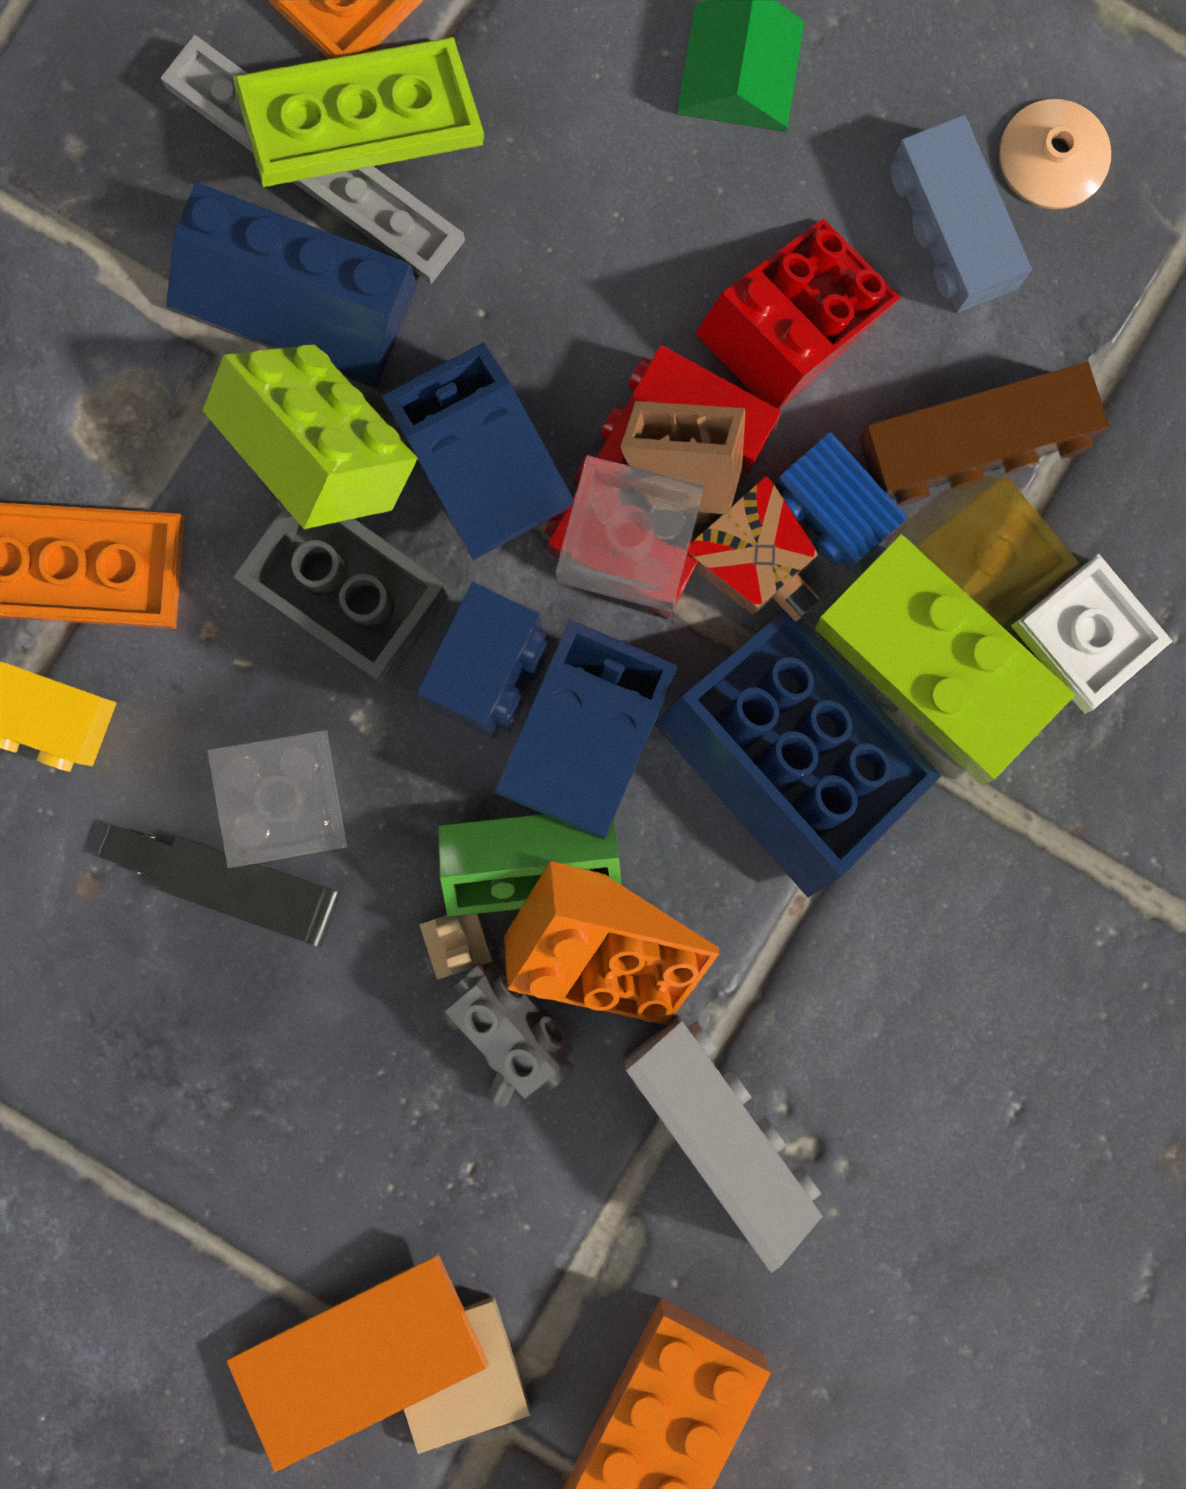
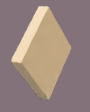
M495 1297L463 1307L489 1362L487 1368L404 1409L418 1454L530 1416L531 1408Z

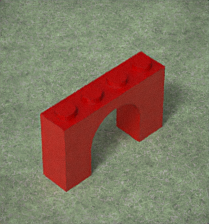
M660 345L652 361L643 357L633 372L628 388L634 390V393L625 409L616 405L609 414L600 433V436L607 440L597 458L588 454L580 465L572 482L573 486L579 488L573 498L575 505L550 518L544 534L551 537L548 542V550L551 556L659 616L668 619L692 577L698 561L640 529L629 518L621 504L618 493V481L627 464V460L622 453L621 444L635 401L744 408L746 415L741 470L748 474L775 429L782 411Z

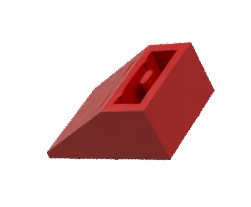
M823 218L723 291L695 334L757 398L780 410L807 388L890 310L901 297Z

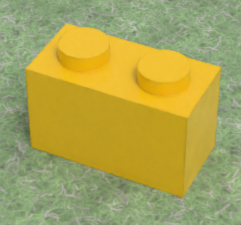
M0 661V748L17 753L20 743L40 750L36 761L67 772H71L74 763L93 767L117 703Z

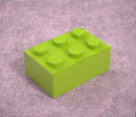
M315 344L223 355L202 410L303 529L392 511L418 459L400 439L397 431L380 417L365 400L363 394L351 385L332 364L328 355Z

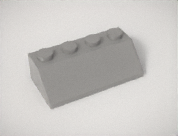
M678 1016L623 1056L625 1069L772 1273L782 1266L823 1217L813 1202L814 1199L821 1195V1192L801 1165L791 1171L778 1152L787 1145L767 1117L756 1123L743 1104L752 1097L733 1070L730 1069L721 1075L708 1057L718 1049L700 1024L696 1021L687 1027L680 1016Z

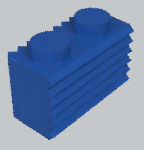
M831 432L786 470L775 484L776 489L798 523L804 520L806 525L818 536L814 540V544L821 555L834 566L842 562L849 571L898 529L908 518Z

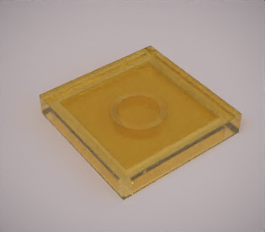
M1007 475L916 547L1000 625L1004 624L1079 563Z

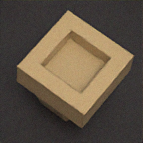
M479 914L452 917L446 915L419 924L437 980L471 969L477 963L483 965L493 961Z

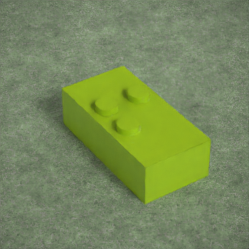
M902 534L820 617L815 628L828 643L981 786L995 780L1076 695Z

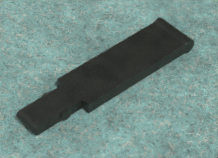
M107 824L96 853L97 857L131 868L130 871L140 875L145 873L159 878L156 887L158 891L310 945L322 947L341 892L179 835H175L174 841L170 845L156 840L157 837L147 833L141 835L113 824Z

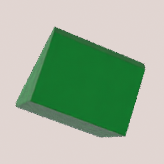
M705 0L696 3L677 115L786 132L805 21L777 0Z

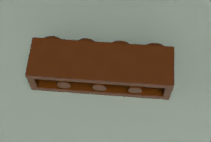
M1088 361L870 424L859 438V442L870 476L891 499L896 500L897 506H903L929 497L931 495L929 488L950 483L952 490H959L985 480L984 472L1004 467L1008 475L1030 469L1040 463L1038 457L1058 451L1060 459L1082 454L1094 448L1093 440L1109 428V424Z

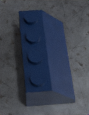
M195 182L173 237L166 306L172 311L271 349L315 344L328 355L332 364L344 377L376 389L417 289V284L410 263Z

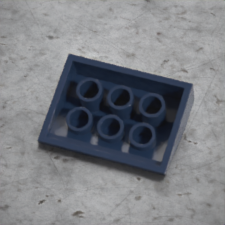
M785 610L685 693L654 723L807 898L842 877L941 777V774L801 618L795 622Z

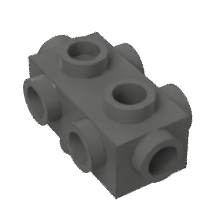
M495 962L486 970L480 963H477L455 983L453 987L459 995L446 1009L445 1013L485 1055L490 1067L497 1071L487 1094V1098L491 1103L500 1107L507 1106L515 1089L524 1099L541 1085L550 1091L570 1074L574 1066L567 1057L573 1047L566 1040L565 1033L559 1023L554 1018L543 1015L527 998L526 994L507 990L506 973Z

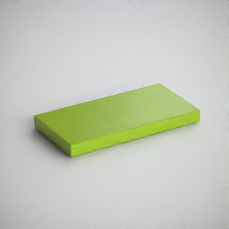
M454 37L233 76L234 89L262 187L483 145L484 131Z

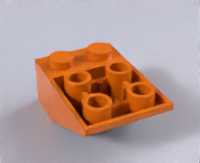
M554 861L548 863L504 935L507 990L664 1025L669 1023L719 955V949L716 945L607 875Z

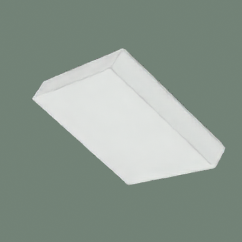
M1099 554L1086 562L1011 625L1041 663L1076 694L1072 700L1084 714L1099 706L1172 642L1170 637Z

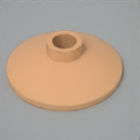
M1063 99L1041 100L1020 110L1005 128L999 145V165L1008 186L1027 203L1044 209L1070 208L1087 200L1105 180L1111 162L1109 137L1099 119L1085 107ZM1052 140L1062 141L1067 145L1069 151L1065 153L1056 151L1052 146Z

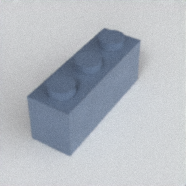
M966 115L902 139L890 166L891 179L900 197L907 196L914 213L912 217L914 234L922 248L928 247L936 264L934 278L944 299L950 298L956 313H959L1019 289L1032 271V268Z

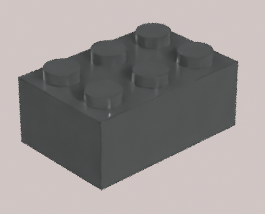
M283 507L233 576L235 580L384 687L451 595L443 581L355 519L303 529L285 507Z

